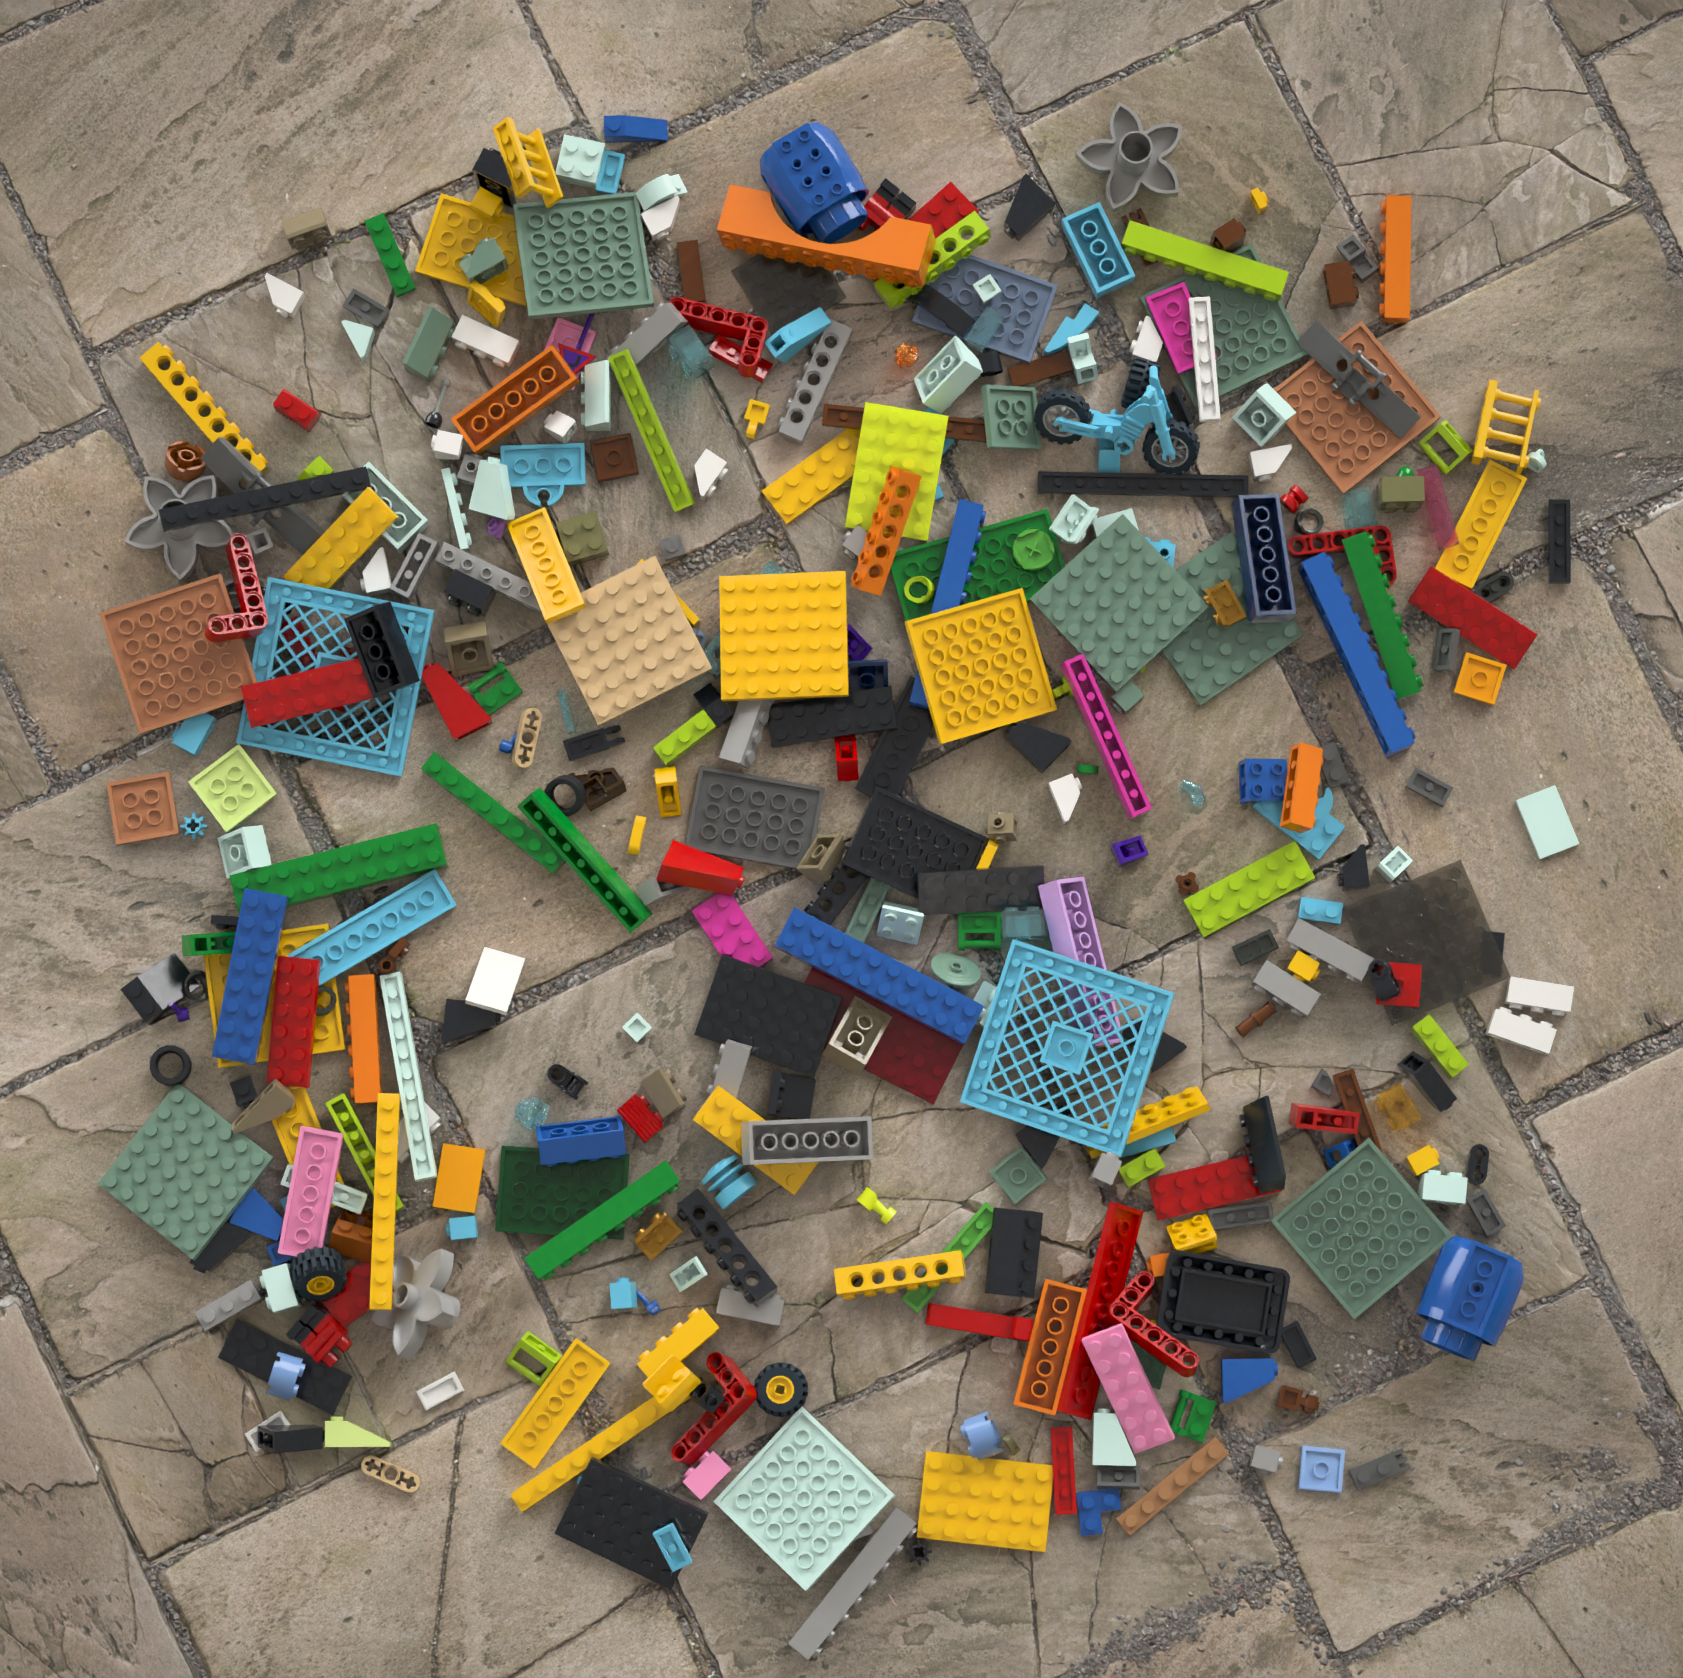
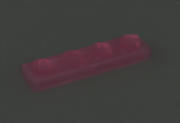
M1434 465L1417 470L1418 476H1424L1425 502L1439 550L1459 545L1438 466Z

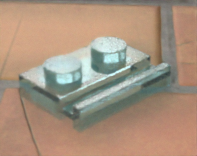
M1371 487L1351 489L1345 494L1340 492L1345 530L1377 526Z

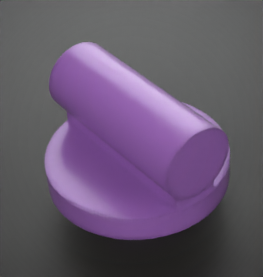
M498 517L491 518L487 525L488 533L494 538L501 540L507 526L506 523L509 520Z

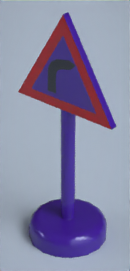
M595 313L589 314L576 349L558 343L560 354L574 374H577L585 365L597 357L581 351Z

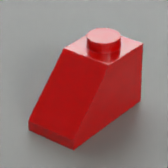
M856 736L835 738L838 782L859 780Z

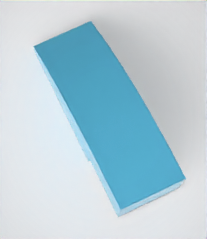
M1085 303L1074 320L1066 316L1045 348L1043 355L1046 357L1067 348V338L1085 333L1098 318L1099 312Z
M1168 1127L1127 1144L1122 1157H1119V1159L1176 1143L1173 1127Z

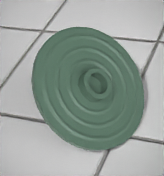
M952 952L939 953L931 961L933 973L946 983L945 986L951 989L954 986H972L980 979L978 966L961 954Z

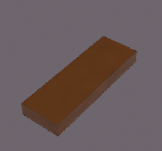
M698 240L677 242L684 298L697 302H706Z
M1068 350L1032 360L1030 363L1026 362L1007 368L1012 386L1021 387L1074 371Z

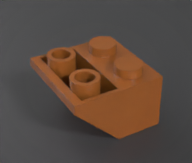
M342 1208L331 1233L329 1249L333 1248L335 1252L338 1251L341 1255L369 1263L372 1257L373 1213L362 1211V1214H358Z

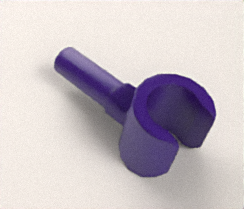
M173 1001L169 1002V1006L176 1013L178 1022L190 1020L188 1008L180 1009Z

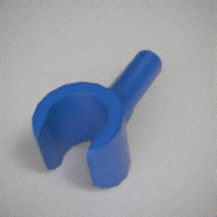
M517 732L510 741L502 740L499 751L506 754L511 753Z
M639 1290L636 1291L637 1297L644 1303L651 1315L661 1311L656 1300L649 1303Z

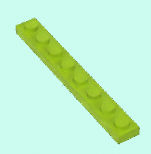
M629 349L608 357L674 512L695 504Z

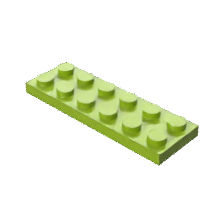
M1293 841L1184 899L1183 902L1204 938L1315 879V876L1296 841Z

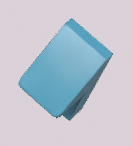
M1098 437V473H1119L1120 454L1116 452L1114 442Z

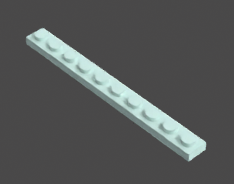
M395 972L380 976L414 1178L416 1182L437 1178L402 973Z

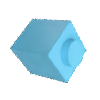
M476 1216L449 1218V1223L446 1224L447 1237L451 1236L452 1241L478 1238Z
M618 1278L616 1283H609L611 1309L638 1308L636 1282H629V1278Z

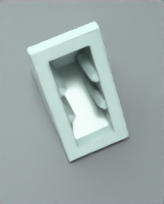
M343 320L342 325L362 362H365L375 335L374 329Z
M1397 846L1377 865L1375 870L1390 884L1413 860Z
M695 1256L669 1275L681 1293L707 1277L708 1273L698 1257Z

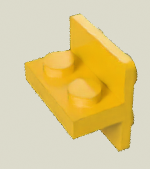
M1207 1214L1196 1215L1193 1218L1175 1222L1166 1227L1174 1250L1199 1254L1218 1248L1217 1236Z
M671 1354L642 1385L656 1398L664 1409L672 1412L701 1383V1380L678 1358Z

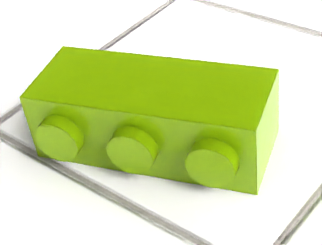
M703 709L654 746L653 750L662 763L668 767L716 731V725Z
M1430 1014L1410 1028L1411 1032L1448 1079L1453 1078L1469 1065Z

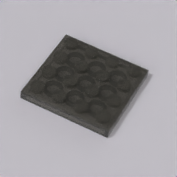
M758 254L731 270L732 275L759 317L764 318L768 322V331L771 336L782 327L819 307L825 312L846 299V295L831 272L821 266L809 267L802 262L790 263L782 258L770 259L762 254Z

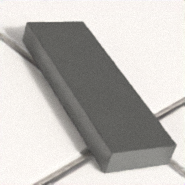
M1271 1201L1207 1210L1208 1218L1214 1231L1272 1223L1271 1219L1274 1218Z

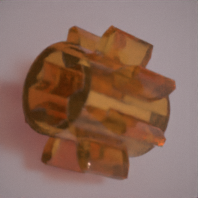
M904 342L894 351L896 355L894 361L900 368L903 365L910 368L919 359L916 355L919 353V349L913 343L908 346Z

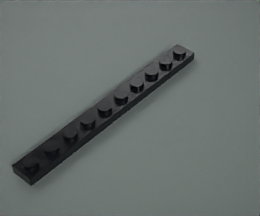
M365 466L159 509L158 512L163 532L361 491L367 487L371 488Z
M1038 471V494L1237 498L1238 495H1248V475Z

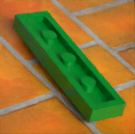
M384 213L365 220L364 222L396 297L398 298L416 290Z

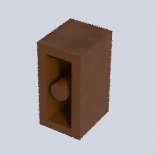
M1233 218L1213 231L1210 242L1214 248L1232 253L1243 245L1246 229L1240 221L1237 222Z
M1349 260L1325 264L1323 275L1330 310L1355 306L1356 299H1359L1358 287H1354L1353 279H1355L1354 266L1350 267Z

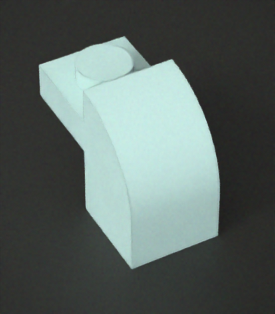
M665 174L648 182L635 194L645 212L677 195L678 197L684 196L687 190L679 174L673 176Z
M1088 333L1067 338L1068 353L1078 384L1098 379L1097 366L1092 355Z

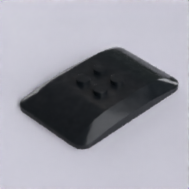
M1174 1250L1168 1254L1166 1259L1156 1325L1174 1338L1272 1354L1279 1349L1290 1276L1286 1270L1281 1268Z

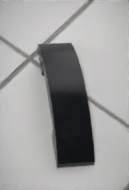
M927 284L922 287L920 292L906 298L940 319L949 329L961 337H964L976 322L958 305Z

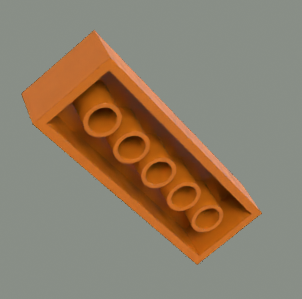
M551 345L460 411L451 420L473 452L480 455L580 381L557 348Z
M1044 1279L1033 1322L1031 1339L1028 1342L1013 1405L1053 1416L1056 1415L1087 1289Z

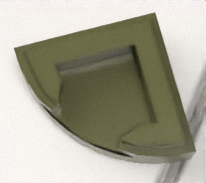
M1010 1433L1002 1436V1439L1013 1455L1020 1451L1019 1446Z

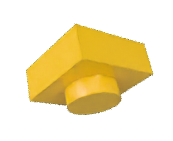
M1258 187L1251 190L1249 198L1258 214L1266 211L1267 203H1269L1266 194L1260 192Z

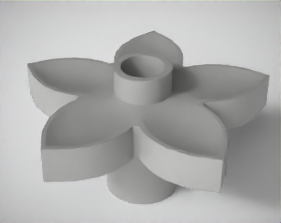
M1119 102L1112 112L1109 123L1111 140H1093L1076 152V159L1085 168L1097 174H1109L1105 194L1112 213L1129 205L1136 197L1139 187H1142L1149 194L1156 197L1169 198L1178 196L1179 187L1175 171L1164 160L1175 151L1180 141L1182 126L1172 123H1161L1143 131L1137 114L1130 107Z
M210 475L195 479L179 495L175 488L167 481L145 476L143 486L144 499L153 515L136 522L129 530L124 542L137 550L146 552L164 548V558L167 566L173 575L181 582H184L197 565L198 547L208 550L226 548L234 533L223 520L163 532L158 510L217 498L218 486L216 477Z
M440 1249L426 1256L422 1262L405 1255H397L394 1263L392 1311H375L371 1321L380 1327L393 1331L392 1340L398 1356L408 1360L414 1357L425 1339L428 1324L442 1330H448L456 1323L460 1314V1302L457 1298L441 1292L452 1272L453 1253Z

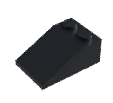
M173 953L134 978L120 990L145 1023L150 1025L171 1009L169 1006L170 1001L177 1005L187 997L183 985L190 972L176 953ZM192 979L189 986L191 993L200 987L195 979Z

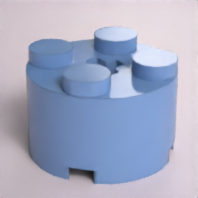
M278 1352L277 1356L281 1357L280 1361L275 1360L268 1381V1385H271V1390L266 1389L265 1393L290 1401L291 1397H296L299 1385L295 1384L297 1376L302 1377L306 1364L302 1363L303 1359Z
M989 1411L965 1419L964 1424L960 1426L963 1436L969 1438L971 1445L968 1446L971 1457H977L979 1461L1004 1451L1003 1447L999 1448L998 1446L1002 1442L994 1420L990 1421L987 1416L991 1415Z

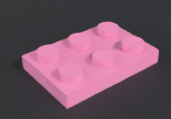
M557 317L545 350L553 345L559 351L558 343L576 349L584 327ZM588 330L581 351L590 352L597 332ZM582 370L575 374L578 379L581 375Z

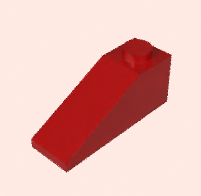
M1291 1103L1289 1124L1296 1128L1357 1134L1360 1113L1316 1105Z

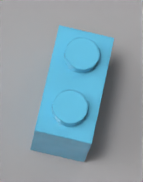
M207 713L183 720L184 722L181 727H177L172 735V743L187 753L198 757L217 722L215 717Z

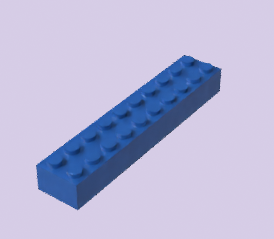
M1323 552L1301 562L1298 571L1386 759L1410 749L1415 743L1414 739L1416 737L1412 728H1408L1404 721L1407 718L1403 709H1399L1395 702L1398 699L1394 690H1390L1386 683L1389 680L1385 671H1381L1377 664L1380 662L1378 655L1375 651H1371L1368 645L1371 643L1368 634L1362 632L1360 628L1362 623L1359 615L1352 611L1351 606L1353 604L1350 596L1344 594L1342 589L1344 586L1343 581L1339 575H1335L1333 570L1335 565L1332 558Z
M795 907L774 945L776 949L961 1045L966 1043L984 1008V1005Z

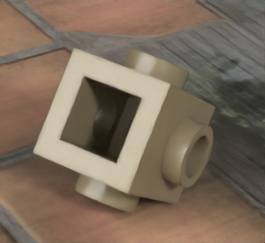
M997 812L996 814H989V822L985 824L986 834L990 836L992 841L998 844H1004L1007 841H1018L1019 821L1014 813Z

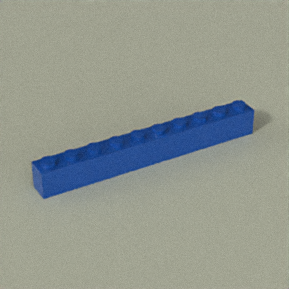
M962 499L958 501L931 614L960 606V604L964 605L967 592H963L965 584H969L972 574L968 569L969 565L975 562L977 552L973 551L975 543L979 544L982 533L978 531L980 523L984 524L986 511H983V504ZM917 669L909 705L929 709Z

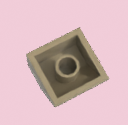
M485 621L444 628L445 644L453 676L494 669Z
M818 834L796 869L813 884H825L831 878L835 866L843 858L842 855L846 850L843 836L840 834Z

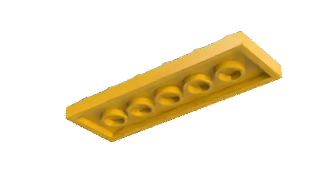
M844 430L762 490V494L786 525L853 478L861 430Z
M1489 460L1435 568L1467 589L1472 590L1527 478Z
M367 487L288 570L283 578L287 581L331 589L399 517L370 487Z
M543 507L506 523L546 623H552L586 608L546 508Z
M718 1085L692 1119L740 1156H742L741 1122L766 1121ZM819 1162L756 1164L754 1166L795 1195Z
M290 1086L288 1089L295 1095V1105L290 1112H284L281 1117L273 1119L272 1123L289 1164L294 1165L300 1127L306 1126L322 1129L306 1088ZM337 1169L335 1181L344 1184L339 1169Z
M1198 1086L1188 1087L1181 1093L1166 1096L1159 1102L1149 1103L1142 1109L1137 1110L1126 1145L1210 1111L1209 1104ZM1107 1123V1124H1105V1125H1103V1126H1101V1127L1107 1129L1109 1123ZM1084 1145L1091 1158L1107 1153Z
M575 1338L500 1444L535 1469L611 1363Z

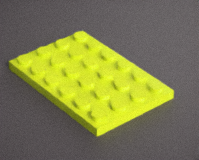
M865 402L845 527L855 528L858 525L862 529L869 531L873 513L876 511L879 503V495L883 491L886 482V475L890 467L894 466L922 476L901 537L928 541L949 416Z

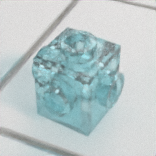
M536 1097L522 1099L515 1108L516 1115L514 1120L521 1122V1126L528 1129L544 1126L550 1105L542 1103L541 1099Z

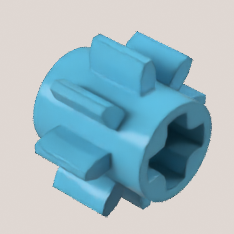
M193 813L192 818L184 817L186 820L185 825H180V827L187 830L184 833L185 837L191 834L193 840H196L198 835L205 836L203 829L208 828V826L202 824L205 819L203 816L197 819L196 814ZM194 822L199 825V827L195 828V831L190 828Z

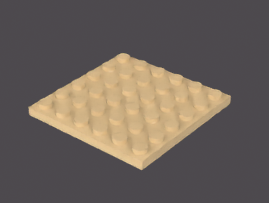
M655 556L581 592L586 608L547 624L598 726L712 670Z

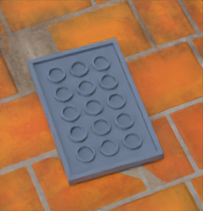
M948 248L946 251H947V252H952V251H954L955 249H953V248ZM970 255L956 262L952 269L942 272L934 282L927 283V285L958 305L976 321L965 336L961 337L949 329L944 322L919 305L916 308L912 323L951 337L957 336L962 341L991 351H998L999 354L1030 363L1058 285ZM934 259L933 264H936L939 260ZM991 274L1001 289V294L983 304L972 286Z

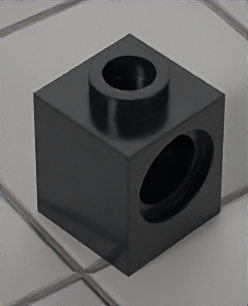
M701 1377V1383L689 1395L698 1405L713 1414L726 1397L715 1386Z

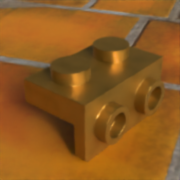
M1228 580L1210 589H1205L1206 595L1203 598L1209 607H1213L1215 611L1213 617L1218 626L1222 625L1226 629L1247 618Z
M665 1212L662 1215L657 1213L650 1220L652 1224L647 1229L643 1227L634 1235L636 1239L633 1242L651 1261L683 1232Z

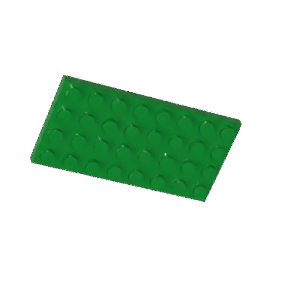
M1048 509L978 528V531L982 533L979 544L975 543L973 551L977 552L974 564L969 565L968 571L972 572L969 584L964 586L963 592H967L964 604L1023 588L1026 602H1030L1029 599L1065 567L1057 537L1049 530L1052 521ZM1028 529H1038L1047 533L1054 543L1055 551L1052 561L1047 567L1039 571L1025 570L1013 558L1012 548L1014 541L1020 533ZM950 537L896 552L890 571L905 621L931 614L936 593L926 603H914L905 596L904 586L910 578L924 576L933 583L935 592L937 591ZM914 582L910 586L909 592L911 596L921 598L927 594L928 587L922 582Z

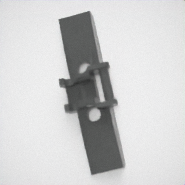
M1317 320L1297 341L1311 357L1337 380L1331 385L1334 391L1339 390L1349 399L1347 403L1352 407L1360 401L1400 439L1421 418L1408 403L1383 381L1387 374L1385 372L1382 373L1362 354L1363 351L1359 349L1353 354ZM1341 359H1345L1348 364L1344 372L1337 368V363ZM1356 361L1377 379L1373 384L1353 366ZM1369 389H1378L1379 397L1376 400H1371L1368 397Z
M218 437L200 457L235 494L272 486L262 477L263 473L224 437ZM243 478L248 482L245 485L246 488H243L240 483ZM296 504L250 514L254 517L249 522L253 527L263 519L303 555L325 533ZM279 510L281 517H274L271 511Z

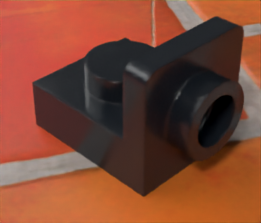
M250 1075L230 1082L236 1106H242L243 1109H246L258 1097Z

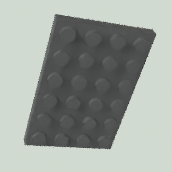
M700 766L685 845L708 854L796 869L817 836L825 788Z

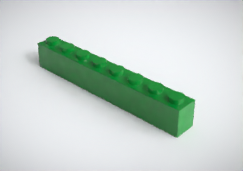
M1368 531L1342 539L1397 699L1421 692V687L1424 686L1421 675L1416 674L1414 668L1417 666L1414 654L1410 655L1407 648L1410 646L1407 634L1403 635L1402 633L1403 621L1400 614L1396 615L1394 607L1397 604L1394 595H1389L1387 587L1390 586L1387 575L1382 574L1380 567L1383 566L1380 554H1375L1373 547L1376 546L1373 534L1369 535Z
M435 752L421 767L426 775L552 875L555 876L566 863L549 842Z
M540 787L517 806L630 934L653 914Z
M665 1160L524 1258L538 1280L544 1279L546 1281L556 1274L554 1272L555 1269L560 1266L564 1269L573 1262L572 1258L577 1254L582 1256L590 1251L591 1248L589 1246L597 1241L600 1244L609 1237L607 1233L613 1229L617 1232L626 1226L625 1221L630 1217L636 1219L644 1213L643 1208L649 1204L653 1207L662 1201L660 1197L666 1192L670 1195L680 1188L678 1184L681 1181Z

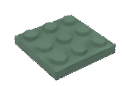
M989 384L981 386L987 448L1032 451L1042 449L1040 430L1037 431L1035 427L1036 422H1034L1037 407L1036 387Z

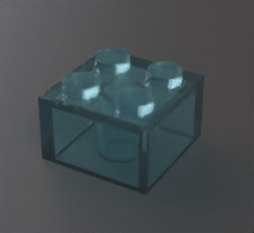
M689 324L668 338V349L670 350L668 352L675 362L679 360L681 370L687 378L691 377L695 381L714 368L712 355Z
M1017 907L1005 908V911L1001 912V942L1012 941L1013 939L1018 941L1044 940V910H1039V907H1027L1026 911H1018Z

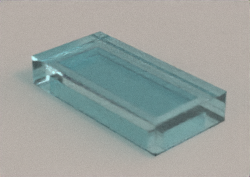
M987 306L964 342L982 353L1005 317Z
M559 690L557 694L566 731L568 734H574L576 730L566 690Z

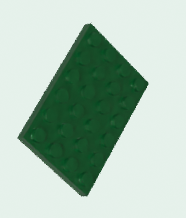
M502 1146L495 1231L557 1236L628 1186L630 1154L622 1155L619 1158L602 1157L597 1161L586 1159L579 1160V1162L574 1164L562 1162L555 1166L541 1165L539 1148ZM625 1226L617 1232L613 1229L607 1233L609 1236L607 1239L624 1240Z

